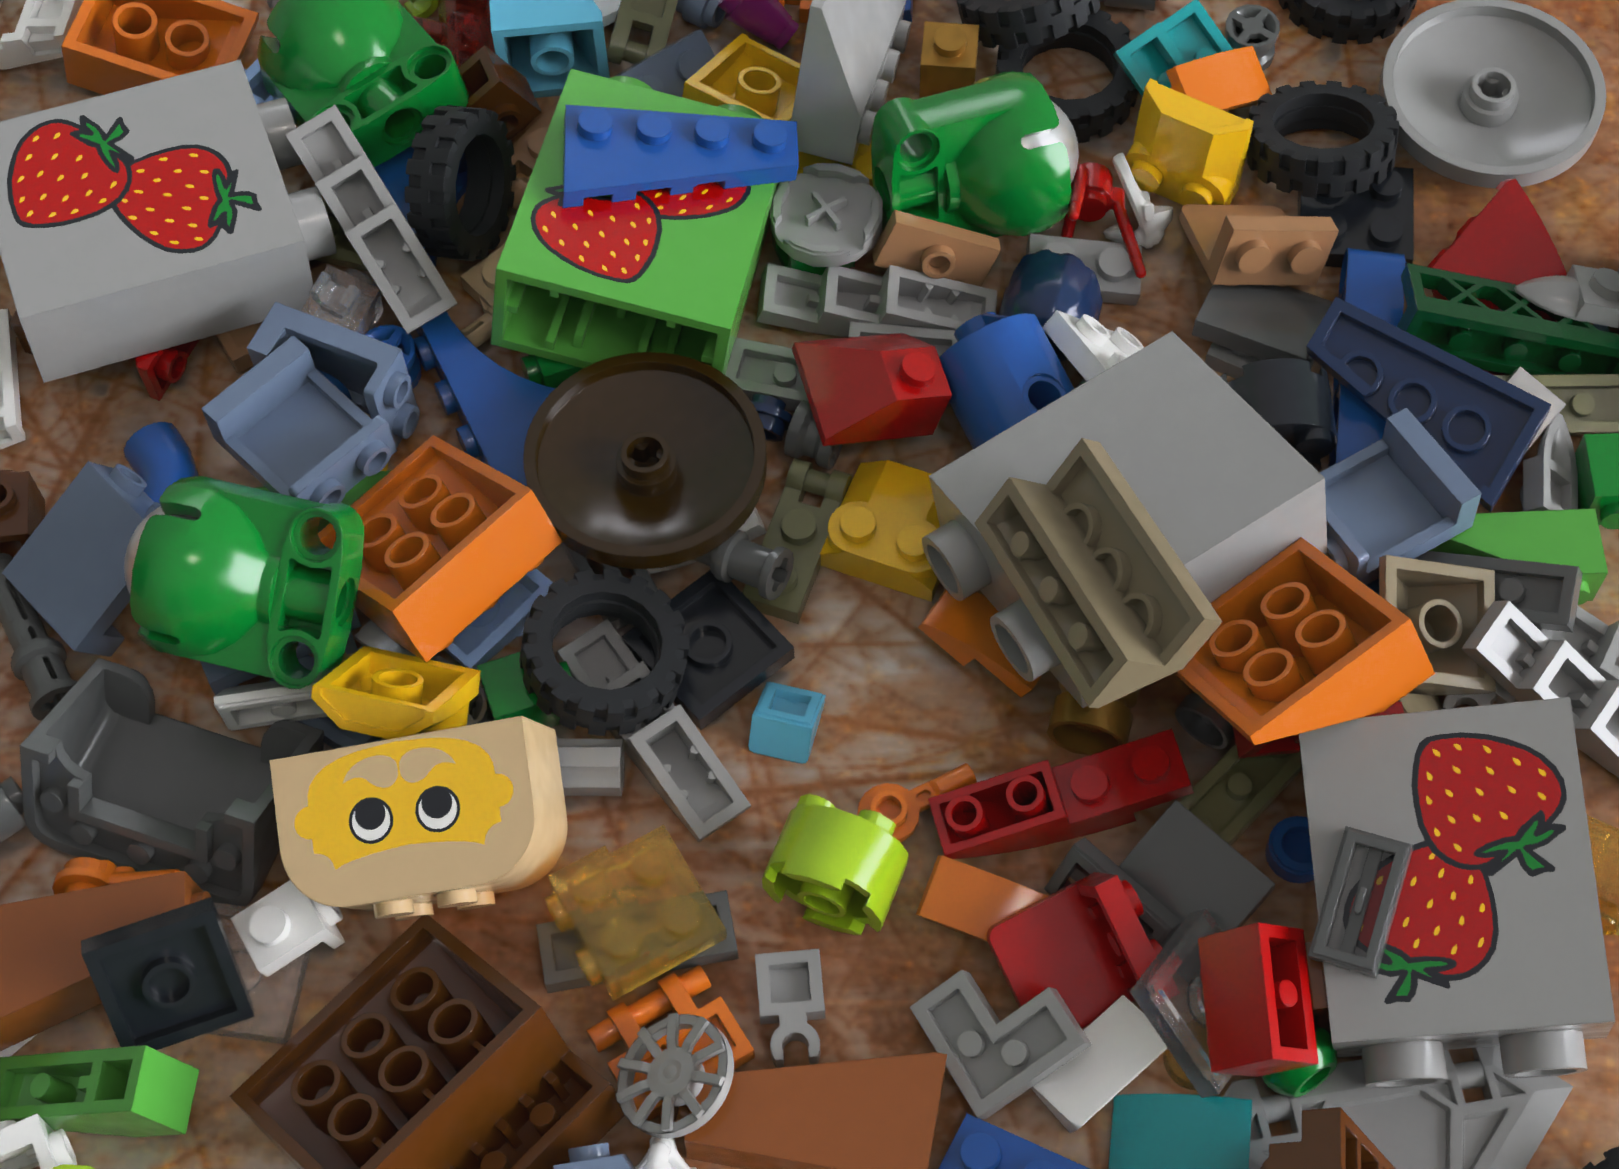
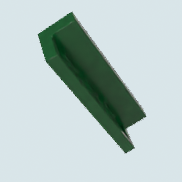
M1407 263L1401 274L1407 308L1397 327L1482 370L1511 375L1515 369L1521 366L1530 375L1619 374V328L1608 326L1609 332L1601 331L1588 322L1556 315L1536 306L1517 294L1514 290L1516 284ZM1424 288L1436 290L1448 300L1425 296ZM1478 299L1491 301L1503 311L1490 309ZM1532 309L1544 311L1557 322L1543 319Z

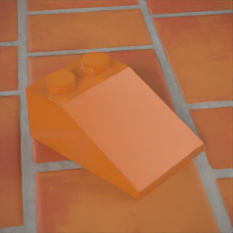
M83 0L61 45L67 83L104 95L240 60L257 25L259 13L221 0Z

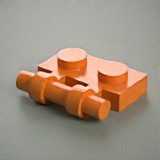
M699 964L680 976L672 972L656 981L658 987L656 990L628 1006L622 1001L606 1011L608 1018L586 1030L598 1053L620 1040L629 1050L633 1042L639 1037L637 1033L643 1026L672 1011V1013H678L679 1015L690 1014L704 1017L716 1026L729 1041L733 1052L734 1070L755 1058L754 1048L721 996L699 1009L693 1002V997L711 987L706 973ZM691 1029L679 1030V1047H682ZM705 1032L695 1045L692 1055L714 1043ZM667 1035L656 1042L662 1051L667 1049ZM627 1051L607 1062L608 1069L616 1083H618L620 1071L617 1067L620 1058L625 1057ZM647 1051L641 1061L651 1063L654 1057ZM718 1055L702 1062L705 1072L717 1074ZM636 1072L633 1084L647 1079V1074ZM651 1090L633 1098L637 1111L651 1093ZM663 1100L656 1104L646 1120L650 1121L662 1114Z

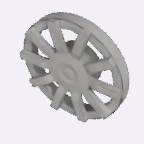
M678 1013L668 1014L667 1018L654 1023L647 1029L643 1026L637 1033L639 1037L633 1042L625 1057L620 1058L617 1065L620 1071L617 1093H615L617 1102L620 1103L624 1115L634 1126L650 1136L662 1139L687 1135L707 1123L725 1101L734 1074V1058L728 1039L716 1026L701 1016L679 1015ZM691 1029L682 1047H679V1030ZM705 1032L714 1043L692 1055L695 1045ZM667 1035V1049L662 1051L656 1042ZM647 1051L654 1057L651 1063L641 1061ZM718 1055L717 1074L705 1072L702 1062ZM636 1072L647 1074V1079L633 1084ZM703 1085H713L708 1097L700 1105L696 1097L702 1090ZM651 1090V1093L637 1111L633 1098ZM663 1100L661 1124L646 1120L656 1104ZM686 1104L692 1113L677 1122H673L674 1106Z

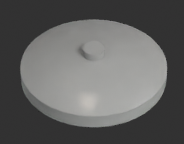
M1455 0L1421 13L1411 20L1392 41L1387 51L1379 81V95L1386 100L1385 106H1393L1397 113L1396 121H1399L1398 143L1418 162L1432 171L1457 182L1485 188H1496L1501 181L1506 179H1516L1521 187L1530 186L1554 178L1577 163L1591 146L1603 119L1606 107L1604 76L1597 59L1586 43L1572 29L1555 17L1534 7L1510 0Z

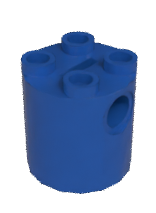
M987 312L975 316L955 330L954 336L957 342L939 357L952 392L949 403L973 449L1074 390L1035 314L1022 313L1013 316L996 315L995 312Z

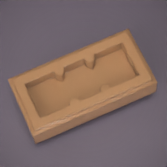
M894 210L872 255L875 266L888 268L889 265L922 272L930 278H947L981 287L999 256L1001 248L999 238Z

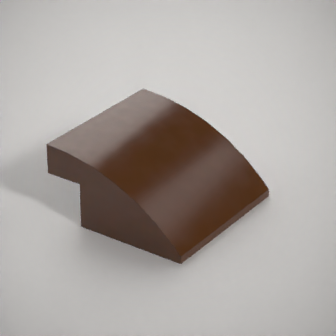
M429 915L421 916L230 1095L239 1108L297 1169H554L553 1165L570 1163L568 1149L597 1144L625 1116L620 1103L617 1102L615 1095L617 1092L611 1083L568 1048L542 1007Z

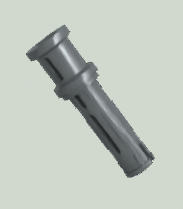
M739 529L720 546L693 559L696 562L710 566V571L717 580L724 583L737 580L758 589L759 595L769 601L778 598L785 589L794 563L793 552L783 546L776 547L774 550L750 541L749 535Z
M0 553V623L14 651L11 657V669L14 676L19 680H23L31 695L29 708L33 717L42 721L77 681L72 680L66 668L67 654L64 646L59 641L48 636L35 608L2 574L13 557L10 554Z

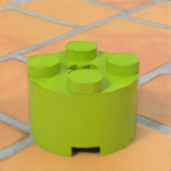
M806 794L800 796L797 806L790 811L763 874L762 888L777 903L786 894L793 900L806 906L803 919L811 923L852 935H862L865 924H869L870 927L879 932L883 927L907 866L908 852L901 842L892 836L896 824L881 813L872 810H861L857 816L836 808L831 802L820 796Z

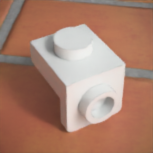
M291 880L230 918L257 970L267 977L321 942H324L333 949L345 943L336 923L343 919L339 907L326 906L311 900L301 893Z
M38 1114L18 1122L14 1120L0 1122V1169H33L37 1166H40V1169H53V1167L62 1164L77 1165L74 1150L65 1131L62 1128L54 1131Z

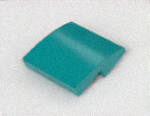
M1193 0L1163 22L1156 23L1124 45L1113 56L1143 97L1145 86L1150 78L1158 81V84L1171 88V83L1166 73L1167 70L1199 58L1233 50V48L1199 0Z
M1153 1093L1116 1095L1113 1098L1108 1169H1249L1252 1100L1191 1094Z

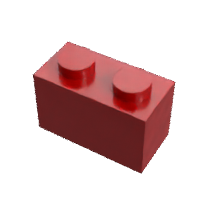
M1257 922L1198 938L1201 966L1200 976L1203 986L1211 1073L1259 1077L1319 1064L1304 929Z

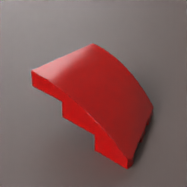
M1516 179L1501 181L1496 187L1498 192L1477 216L1470 217L1458 230L1454 242L1449 247L1443 248L1427 266L1516 285L1538 277L1567 275L1549 233L1530 199ZM1432 290L1434 298L1448 300L1438 291ZM1478 299L1490 309L1503 311L1491 301ZM1532 309L1543 319L1557 322L1544 311ZM1484 370L1492 375H1504L1503 373Z

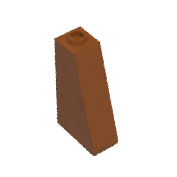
M185 871L1 904L0 1051L102 1004L81 954V940L211 897L210 893L203 891Z
M930 1052L734 1072L728 1095L716 1114L699 1129L683 1136L685 1137L684 1143L687 1158L741 1169H929L945 1078L947 1054ZM703 1085L702 1090L696 1097L700 1105L708 1097L713 1085ZM686 1104L679 1106L677 1121L692 1113Z

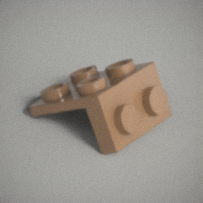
M1186 204L1182 206L1178 216L1213 285H1275L1279 287L1317 285L1339 233L1331 217L1285 216L1280 208L1271 205Z

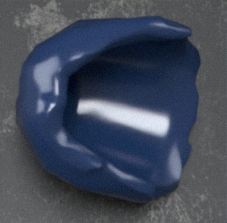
M1045 249L1025 255L1013 271L1009 285L1004 291L998 315L1035 314L1042 327L1056 310L1077 318H1081L1083 314H1086L1098 321L1103 300L1097 276L1092 269L1085 266L1080 258L1070 253L1059 254ZM1045 332L1060 362L1067 360V357Z

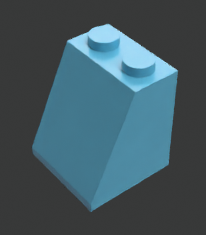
M489 0L491 33L495 54L526 77L535 98L561 96L570 69L610 78L602 12L593 0Z

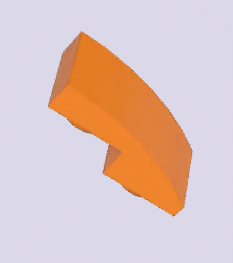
M1253 46L1199 58L1166 71L1171 83V89L1226 112L1232 109L1257 105L1260 97L1266 93L1272 95Z
M945 589L918 628L961 665L965 666L973 659H976L1020 698L1029 693L1041 676L1032 682L1025 680L1012 667L1003 654L990 625V617L998 612L997 609L984 595L978 592L962 601H958Z
M938 855L915 915L968 937L987 942V932L991 926L1048 897V895L979 868Z

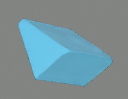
M766 682L752 714L749 750L753 753L791 762L806 763L811 754L826 695L774 682Z

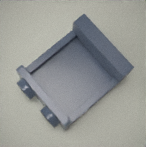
M274 303L247 346L253 366L294 335L309 349L317 370L326 372L343 383L350 392L351 401L363 412L370 414L371 419L380 415L389 423L396 449L402 438L408 439L413 434L418 424L420 409L416 403L411 385V377L408 375L400 348L281 303Z
M294 335L201 408L214 439L270 492L318 503H341L345 494L366 476H372L380 472L387 465L391 456L397 451L389 423L380 415L371 419L315 368L309 349Z
M1407 407L1386 419L1381 440L1320 472L1325 477L1327 556L1362 583L1368 585L1379 579V557L1391 555L1415 559L1473 526L1482 493Z
M88 461L2 572L75 652L111 657L125 639L112 623L130 601L124 573L127 546L137 526L152 511L161 506L160 503L154 502L144 492V489L147 487L146 482L133 470L121 464H117L112 468Z

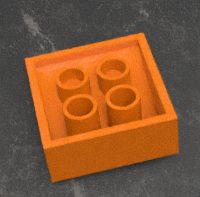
M433 435L350 505L360 515L364 524L362 570L355 606L393 641L427 663L438 652L446 649L453 642L454 638L477 617L491 609L499 601L500 597L522 577L536 569L544 561L545 557L563 541L532 489ZM329 523L318 533V536L326 547L332 549L336 541V532L333 525Z
M1302 537L1210 603L1223 622L1182 670L1174 673L1253 745L1384 712L1435 674L1411 619Z

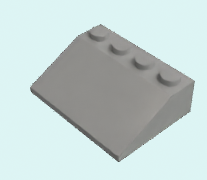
M812 0L791 121H797L798 151L852 165L859 145H870L874 117L885 104L889 83H893L900 54H904L910 35L912 22L903 20L906 0Z

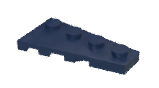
M1335 297L1306 346L1307 354L1385 422L1388 417L1407 407L1482 493L1479 503L1490 513L1550 412V403L1338 297Z

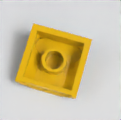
M741 33L684 82L682 97L714 106L723 104L741 105L753 110L764 119L791 121L800 63Z
M1150 78L1144 89L1133 144L1125 158L1141 191L1156 193L1181 205H1230L1240 187L1254 121L1248 118L1243 119L1158 84V81Z
M890 460L860 463L840 507L832 513L829 519L828 536L820 552L821 566L932 602L940 581L932 570L922 546V538L940 527L929 479L931 473Z
M363 646L312 686L311 698L339 729L384 739H393L467 726L469 702L479 694L481 670L429 660L426 663L416 656Z

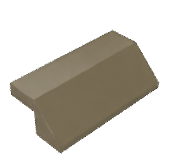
M1081 438L1046 485L1009 477L974 523L1088 707L1100 708L1182 670L1223 622L1100 442Z

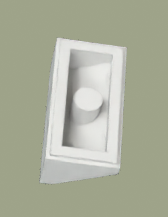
M275 680L229 687L214 696V706L227 728L231 731L272 725L281 720L300 721L327 717L325 712L311 698L312 686L315 683L301 689H288L278 684Z
M1124 995L1118 998L1083 1030L1092 1044L1090 1047L1031 1087L1069 1133L1081 1128L1174 1043L1164 1030Z

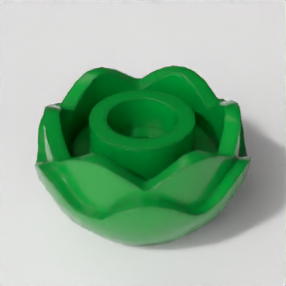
M1314 1023L1319 1064L1262 1076L1264 1083L1276 1093L1295 1098L1301 1097L1315 1089L1331 1075L1337 1066V1050L1333 1049L1331 1033L1324 1028H1320L1317 1023Z

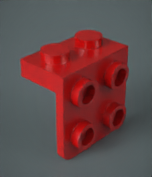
M1093 872L994 924L987 932V942L1019 1008L1048 987L1057 989L1078 1024L1083 1028L1091 1024L1122 995L1131 1002L1134 1001L1152 1007L1175 995L1167 978L1168 975L1172 974L1169 958L1157 940L1148 939L1138 918L1144 914L1142 903L1132 885L1125 879L1120 881L1118 875Z

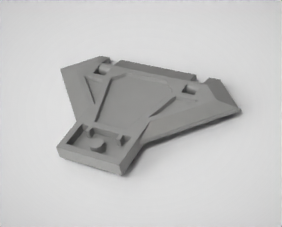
M1500 1046L1472 1048L1474 1061L1456 1064L1453 1063L1449 1051L1444 1050L1448 1081L1437 1084L1398 1088L1366 1087L1363 1060L1360 1059L1337 1063L1335 1070L1325 1081L1309 1093L1298 1098L1281 1094L1261 1097L1255 1078L1233 1081L1223 1097L1252 1100L1249 1169H1260L1264 1161L1269 1157V1144L1301 1141L1302 1110L1341 1107L1396 1169H1526L1573 1086L1558 1076L1537 1078L1504 1077ZM1481 1087L1485 1100L1466 1103L1462 1090ZM1290 1120L1293 1133L1271 1137L1269 1123Z

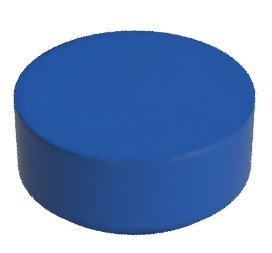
M1293 816L1283 819L1272 829L1266 844L1265 853L1270 868L1280 878L1292 883H1306L1314 880L1308 817Z

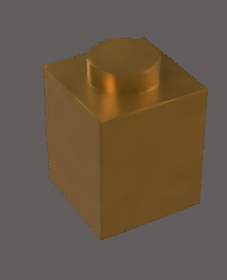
M924 22L919 98L970 86L975 82L979 25Z

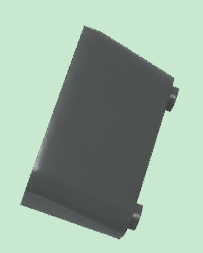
M98 658L20 745L23 809L26 826L32 835L44 845L76 857L110 860L117 867L129 866L134 868L135 871L165 869L185 871L203 891L210 893L215 904L234 909L242 908L253 900L263 886L280 850L269 760L324 751V730L296 721L281 720L273 723L264 733L261 747L254 746L155 713L153 689L143 674L129 667Z

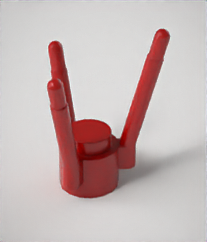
M1095 162L1078 164L1071 183L1069 211L1065 215L1060 237L1073 238L1077 219L1085 222H1095L1102 219L1106 212L1111 209L1114 212L1135 275L1138 278H1144L1146 276V269L1125 207L1124 189L1112 187L1113 175L1106 166Z

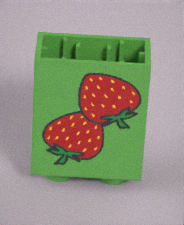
M570 69L496 267L491 344L581 368L604 359L629 353H670L698 360L726 374L770 226V207L775 190L780 182L723 189L718 182L705 183L695 186L693 193L670 195L668 188L638 191L636 200L611 202L610 195L584 198L583 206L562 208L565 106L580 105L764 118L753 110L741 105L723 104L714 106L656 91L636 78L628 76L606 78Z

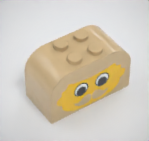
M524 716L269 760L279 848L284 869L291 882L301 893L311 900L326 906L374 911L375 919L395 917L396 921L418 919L424 915L433 916V904H438V908L457 907V910L496 905L494 894L523 889L538 882L549 873L560 858L566 843L568 821L555 729Z

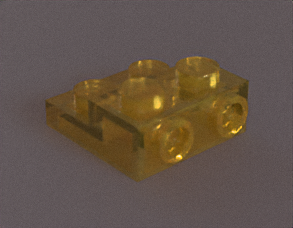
M664 825L609 853L604 845L548 875L552 894L545 897L544 901L561 933L570 928L573 929L582 945V948L575 951L574 954L585 977L592 987L603 982L613 1001L727 939L725 926Z

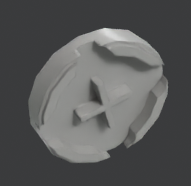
M816 163L803 167V173L797 174L796 180L779 183L770 207V229L777 245L792 259L813 267L842 266L857 261L874 247L882 232L883 200L878 190L876 193L875 189L869 185V179L860 171L839 163Z

